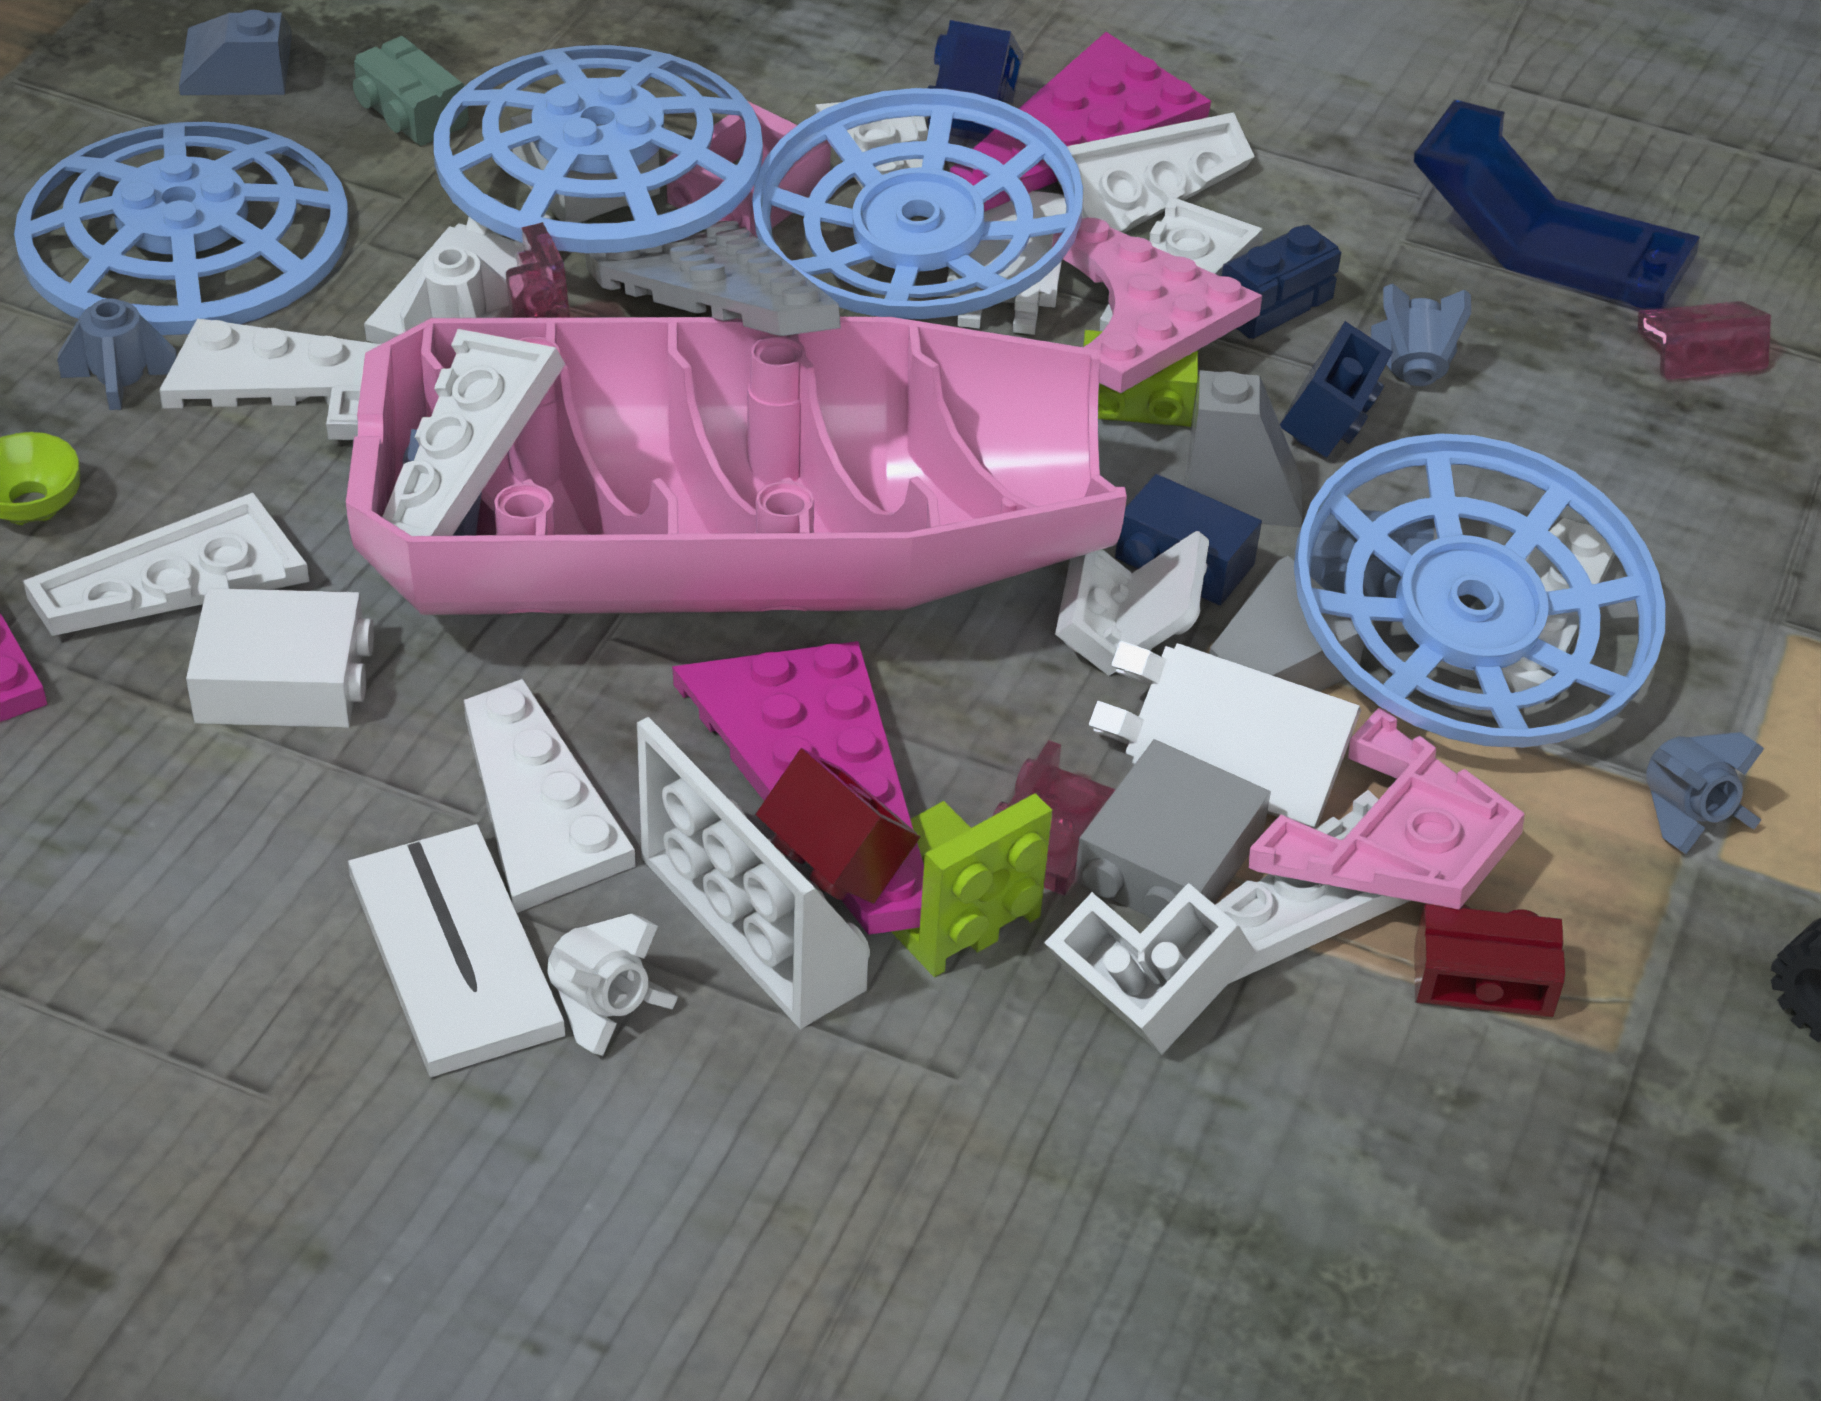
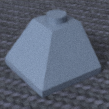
M247 10L242 13H227L189 27L179 82L180 95H285L292 33L291 27L282 13H265L260 10Z

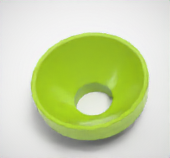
M24 432L0 437V519L17 525H24L25 523L37 520H49L70 502L80 486V463L76 451L68 442L46 433ZM26 493H41L46 496L30 502L13 503L17 497Z

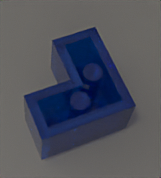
M950 20L947 35L940 34L936 43L934 64L940 66L936 86L929 85L928 88L975 93L1013 104L1024 53L1011 31ZM931 117L928 118V122H927V123H928L929 125H930V119H931ZM953 119L950 136L982 141L995 129L971 121Z

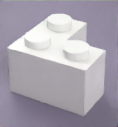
M1189 883L1141 934L1091 892L1044 942L1068 973L1161 1055L1256 954L1240 926Z

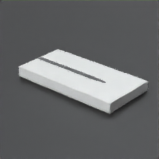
M478 824L348 861L350 878L430 1078L565 1036L563 1017Z

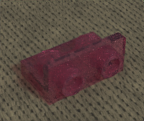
M544 223L521 227L524 251L516 253L518 266L508 269L505 273L511 318H570L564 262Z
M1743 301L1638 311V333L1658 343V348L1661 349L1660 374L1666 379L1764 370L1769 365L1771 315Z
M1048 740L1036 760L1028 758L1024 762L1016 780L1014 797L1010 803L1001 801L996 807L993 816L1034 793L1052 809L1044 888L1065 896L1075 879L1079 838L1116 789L1060 769L1061 744Z

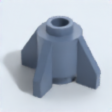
M1390 284L1385 286L1383 289V307L1387 320L1371 326V338L1393 352L1386 365L1394 375L1413 386L1430 385L1448 372L1449 364L1457 352V341L1471 315V294L1466 290H1462L1442 298L1440 304L1435 300L1427 298L1409 300V296L1396 285Z
M108 298L99 300L85 309L60 349L57 361L61 378L90 377L91 372L95 374L98 380L106 387L109 410H121L123 387L138 381L143 375V368L146 364L149 375L168 374L177 358L176 349L140 315L135 306L118 299Z
M1741 732L1696 737L1678 736L1662 744L1652 755L1646 773V781L1652 794L1662 837L1687 854L1705 830V827L1696 821L1720 822L1733 815L1754 830L1762 819L1740 804L1743 786L1738 779L1735 769L1745 775L1765 748Z

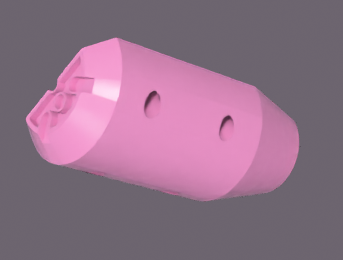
M712 317L430 318L365 353L357 412L358 436H354L346 509L354 548L422 615H480L526 612L580 614L762 612L769 610L880 611L905 610L1114 546L1118 542L1122 530L1127 495L1125 487H1115L1100 476L1098 392L1101 358L1099 350L896 317H840L841 328L786 336H777L744 327L742 319L737 318L725 321ZM457 329L556 347L565 362V366L482 490L476 536H411L383 518L403 467V456L406 448L409 446L411 429H418L422 417L432 416L439 398L434 390L441 369L451 368L456 352L451 344Z

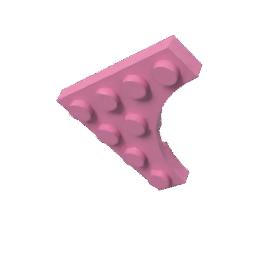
M1087 217L1082 219L1075 242L1063 258V260L1087 275L1094 283L1104 282L1109 290L1108 302L1112 310L1111 320L1103 332L1091 343L1084 346V348L1099 350L1101 358L1099 383L1119 393L1126 391L1260 315L1262 295L1241 286V283L1236 279L1211 273L1196 266V263L1189 258L1171 255L1153 247L1152 243L1144 238L1131 237L1109 227L1106 221L1098 218ZM1062 233L1053 234L1052 248Z

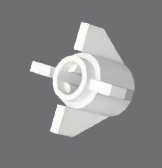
M458 246L442 247L429 254L423 261L422 271L400 312L402 330L406 332L430 318H481L484 310L487 313L513 305L511 287L506 279L469 249Z
M628 914L592 925L574 928L560 938L550 954L548 960L550 982L559 991L576 1043L594 1054L604 1055L617 1024L607 1018L608 1016L627 1015L634 1011L643 1000L650 1004L673 1009L678 998L675 994L648 980V975L643 968L640 958H645L658 926L641 916Z

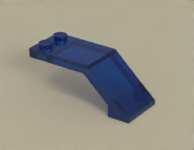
M1454 99L1415 151L1413 162L1505 269L1628 302L1638 308H1650L1662 312L1697 255L1700 236L1556 199L1502 136L1505 112Z

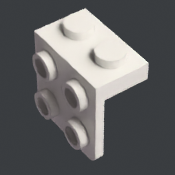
M1196 531L1134 573H1131L1103 549L1070 559L1055 635L1062 639L1070 649L1080 653L1106 675L1110 676L1117 670L1111 664L1120 641L1151 651L1153 647L1172 635L1185 633L1193 626L1200 614L1199 604L1203 578L1207 570L1206 559L1209 539L1199 531Z

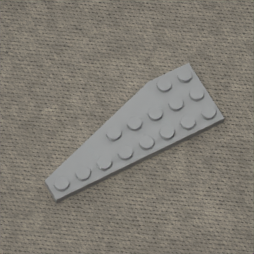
M737 221L716 222L709 228H706L704 233H696L687 238L654 248L620 253H585L587 270L601 287L605 289H620V282H624L627 295L635 297L653 295V302L693 313L706 312V305H710L712 318L722 321L735 318L742 319L744 327L777 336L841 328L839 304L760 241L749 230L739 228V222Z

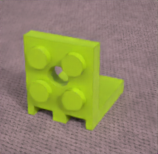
M1036 793L972 828L945 801L910 819L913 830L921 836L917 843L924 864L920 927L891 931V933L933 977L945 972L946 958L958 951L971 946L978 953L999 940L1000 927L1021 916H1024L1030 923L1041 916L1052 809Z

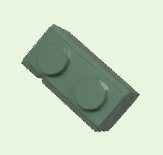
M403 36L383 43L381 49L373 47L359 53L354 60L356 79L353 80V90L359 103L364 108L373 107L384 116L386 123L392 131L396 133L402 131L420 146L434 141V131L440 114L452 97L466 86ZM468 107L460 113L450 127V133L466 127L467 121H469Z

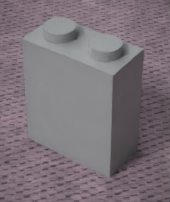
M1153 739L1079 838L1074 882L1089 888L1093 893L1101 897L1110 898L1148 916L1151 920H1154L1188 883L1215 905L1249 856L1250 847L1264 832L1271 791Z

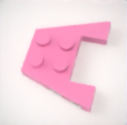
M1378 708L1350 738L1348 759L1387 774L1397 780L1343 840L1280 815L1250 847L1249 868L1261 873L1460 909L1522 834L1525 813L1466 769L1456 774L1435 758L1436 747L1421 736L1414 738L1413 741L1396 729L1397 718L1387 711Z

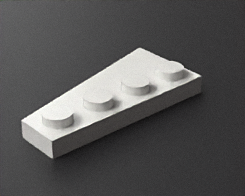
M197 318L159 390L162 408H183L184 399L210 398L212 407H237L238 398L271 397L272 406H296V402L302 401L309 396H324L329 405L332 386H361L365 353L381 344Z
M250 493L23 580L27 599L50 634L55 636L202 605L207 588L273 590L309 582L307 563L254 493Z

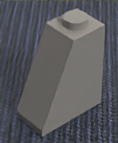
M1200 370L1184 486L1262 520V524L1301 527L1302 478L1261 377L1259 375L1239 374L1232 371L1213 372Z
M1289 556L1278 560L1210 647L1209 654L1319 692L1346 679L1326 657L1308 628L1297 597L1294 560ZM1311 577L1312 588L1325 590ZM1321 613L1338 642L1360 665L1364 642L1355 630L1351 618Z

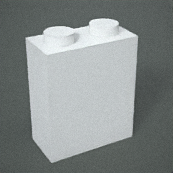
M207 588L186 677L194 723L349 728L353 703L363 702L365 698L366 669L365 664L361 663V657L371 656L374 644L372 618L362 617L360 593Z

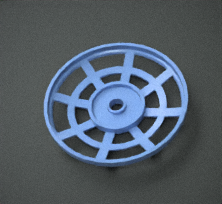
M589 45L550 49L518 57L496 66L470 81L452 97L440 114L434 131V164L440 184L452 202L471 219L495 233L521 243L551 250L578 253H620L654 248L687 238L709 228L730 214L749 195L759 177L763 159L761 125L753 107L739 90L721 76L696 63L671 54L643 48L614 45ZM608 68L626 70V72L620 77L587 78L581 69ZM554 74H558L564 84L552 88L545 94L520 91L533 82ZM652 77L671 86L683 96L656 98L640 86ZM680 77L692 80L714 92L720 98L702 96L693 86ZM514 79L513 81L506 84L502 89H493L494 87L504 82ZM488 105L482 119V136L484 141L453 156L450 148V127L460 113L468 106ZM505 106L532 109V123L503 133L499 131V120ZM695 113L697 126L692 140L665 129L664 114ZM712 113L738 115L745 122L746 143L743 155L737 165L709 150L714 133ZM533 142L538 152L549 163L544 170L537 169L521 160L510 149ZM660 147L678 155L665 165L646 173L640 174L637 168L638 165L653 157ZM492 157L495 163L505 172L519 181L532 186L533 189L521 211L483 193L465 177L463 171ZM697 164L724 180L716 189L701 199L675 211L658 216L648 193L650 190L677 180L691 171ZM572 170L591 174L615 173L617 179L584 180L568 178L566 176ZM555 194L581 198H615L625 196L634 220L620 223L587 224L557 221L543 217Z
M910 88L881 91L852 98L828 107L798 124L779 140L765 158L760 168L759 177L754 185L752 204L758 239L835 300L840 308L878 317L931 319L957 316L991 307L1019 295L1040 282L1062 261L1075 242L1082 222L1083 185L1078 165L1067 146L1050 128L1030 114L1005 102L975 93L949 89ZM912 116L931 117L927 141L893 143L862 152L847 132V130L885 119ZM953 119L971 121L997 129L1018 139L1026 147L1003 165L998 160L980 151L949 144ZM825 140L829 142L843 161L822 177L812 190L809 198L778 188L781 180L794 163L813 147ZM923 159L922 167L900 169L884 175L875 168L878 165L895 161ZM1043 159L1053 170L1062 186L1066 202V213L1033 219L1030 195L1019 178ZM945 161L961 164L975 170L978 169L988 177L973 186L964 178L945 171ZM854 176L863 185L864 188L856 197L853 209L827 203L835 191ZM1004 190L1014 205L1017 221L984 222L983 203ZM772 205L804 216L806 240L815 257L791 261L779 249L772 234L770 219ZM916 216L929 218L924 221H911ZM821 221L853 228L857 244L831 252L822 236ZM1062 233L1054 247L1034 265L1009 280L999 275L1018 259L1027 246L1029 238ZM1012 239L1003 253L985 267L969 256L981 240ZM872 259L877 263L895 269L891 283H885L865 277L848 267ZM948 266L963 277L941 284L914 286L919 271L936 270ZM831 272L837 278L857 288L886 296L884 299L858 295L831 286L813 277V275ZM976 286L983 289L982 291L954 298L909 301L910 298L946 296L966 291Z
M179 122L142 127L112 135L85 146L61 160L40 177L25 196L17 213L14 236L20 266L31 286L47 302L79 319L85 309L99 300L107 299L94 295L91 292L109 270L143 279L175 280L178 305H132L137 308L140 315L161 335H182L190 333L197 318L244 324L287 307L310 292L331 272L343 253L349 236V210L342 183L331 167L313 151L295 141L263 129L239 124ZM186 146L211 147L231 151V153L215 161L200 157H187ZM164 149L163 159L147 163L138 168L120 163L142 153ZM280 153L306 166L325 182L328 192L294 186L293 179L286 169L270 155ZM254 161L270 173L276 184L244 183L235 171ZM76 172L82 173L70 187L64 200L63 209L32 220L37 208L51 191ZM99 176L119 182L112 196L81 203L86 190ZM247 201L279 202L275 215L262 230L246 220L248 216ZM297 204L330 209V218L323 236L304 259L301 260L278 242L292 225L297 211ZM114 214L118 232L104 245H101L90 236L81 223L84 220ZM65 227L66 234L73 246L84 257L89 259V262L73 281L69 283L57 276L43 262L33 245L32 238ZM231 237H235L243 242L240 246L226 252L196 259V252L213 248ZM133 246L150 252L173 254V262L148 261L128 257L125 254ZM260 255L284 273L273 281L248 292L201 303L198 277L210 276L234 269L254 260Z
M1430 434L1405 437L1375 446L1349 460L1326 480L1311 501L1297 538L1294 560L1297 597L1308 628L1326 657L1354 687L1378 706L1416 727L1448 739L1482 746L1524 748L1559 743L1588 733L1615 717L1638 694L1658 659L1665 634V598L1659 572L1645 542L1629 519L1603 492L1569 468L1540 453L1515 444L1475 435ZM1451 465H1468L1498 471L1529 482L1546 492L1527 517L1517 511L1492 502L1468 497H1455ZM1426 466L1430 498L1418 499L1399 505L1379 516L1374 522L1347 497L1354 489L1380 475L1406 467ZM1567 505L1584 517L1606 540L1622 563L1627 577L1592 585L1588 574L1575 555L1555 535L1548 531ZM1330 514L1357 539L1346 566L1345 594L1312 588L1310 573L1313 548L1320 529ZM1459 518L1487 522L1514 534L1505 546L1489 539L1463 535ZM1425 519H1434L1438 539L1425 544L1411 555L1388 536L1406 525ZM1535 547L1558 568L1570 589L1546 592L1535 570L1525 561ZM1372 553L1401 576L1396 598L1364 596V571ZM1467 594L1475 596L1484 603L1486 609H1471L1465 606L1458 596ZM1635 600L1639 615L1638 644L1632 666L1627 675L1622 676L1590 664L1600 637L1601 615L1599 608ZM1578 612L1579 636L1572 655L1539 639L1548 615ZM1321 613L1351 618L1355 630L1367 649L1393 675L1382 684L1361 668L1338 642ZM1371 620L1402 622L1408 634L1420 647L1406 662H1403L1382 641ZM1525 657L1556 673L1555 676L1538 686L1511 693L1501 668L1510 666ZM1441 661L1460 668L1475 670L1483 694L1457 690L1427 678V676ZM1574 682L1610 695L1598 709L1588 715L1558 725L1528 728L1519 709L1549 701L1566 691ZM1416 689L1429 697L1451 705L1491 711L1499 728L1456 721L1421 708L1406 698Z

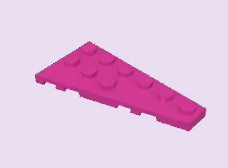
M1105 32L1018 109L1030 114L1050 128L1066 146L1208 118L1211 100L1194 90L1189 83L1177 79L1159 67L1154 60L1142 56L1108 32ZM995 129L973 149L998 160L1004 165L1023 150L1026 145L1018 139ZM1043 159L1019 178L1028 193L1058 181L1053 170ZM957 163L950 168L951 173L964 178L973 186L988 177L978 169L975 170ZM1003 190L984 202V212L1011 201L1008 194Z
M858 641L672 666L673 685L683 698L689 696L699 709L700 720L710 732L716 730L730 748V758L763 800L769 795L800 748H803L843 768L913 829ZM918 843L913 847L874 904L850 893H847L842 900L868 935L920 927L924 864Z

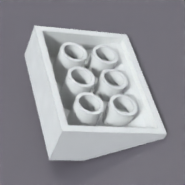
M649 717L637 722L642 860L800 1030L867 991L870 948L860 929L856 925L844 921L826 901L820 888L812 881L807 880L785 858L784 854L770 842L771 839H767L745 817L740 806L734 800L727 798Z

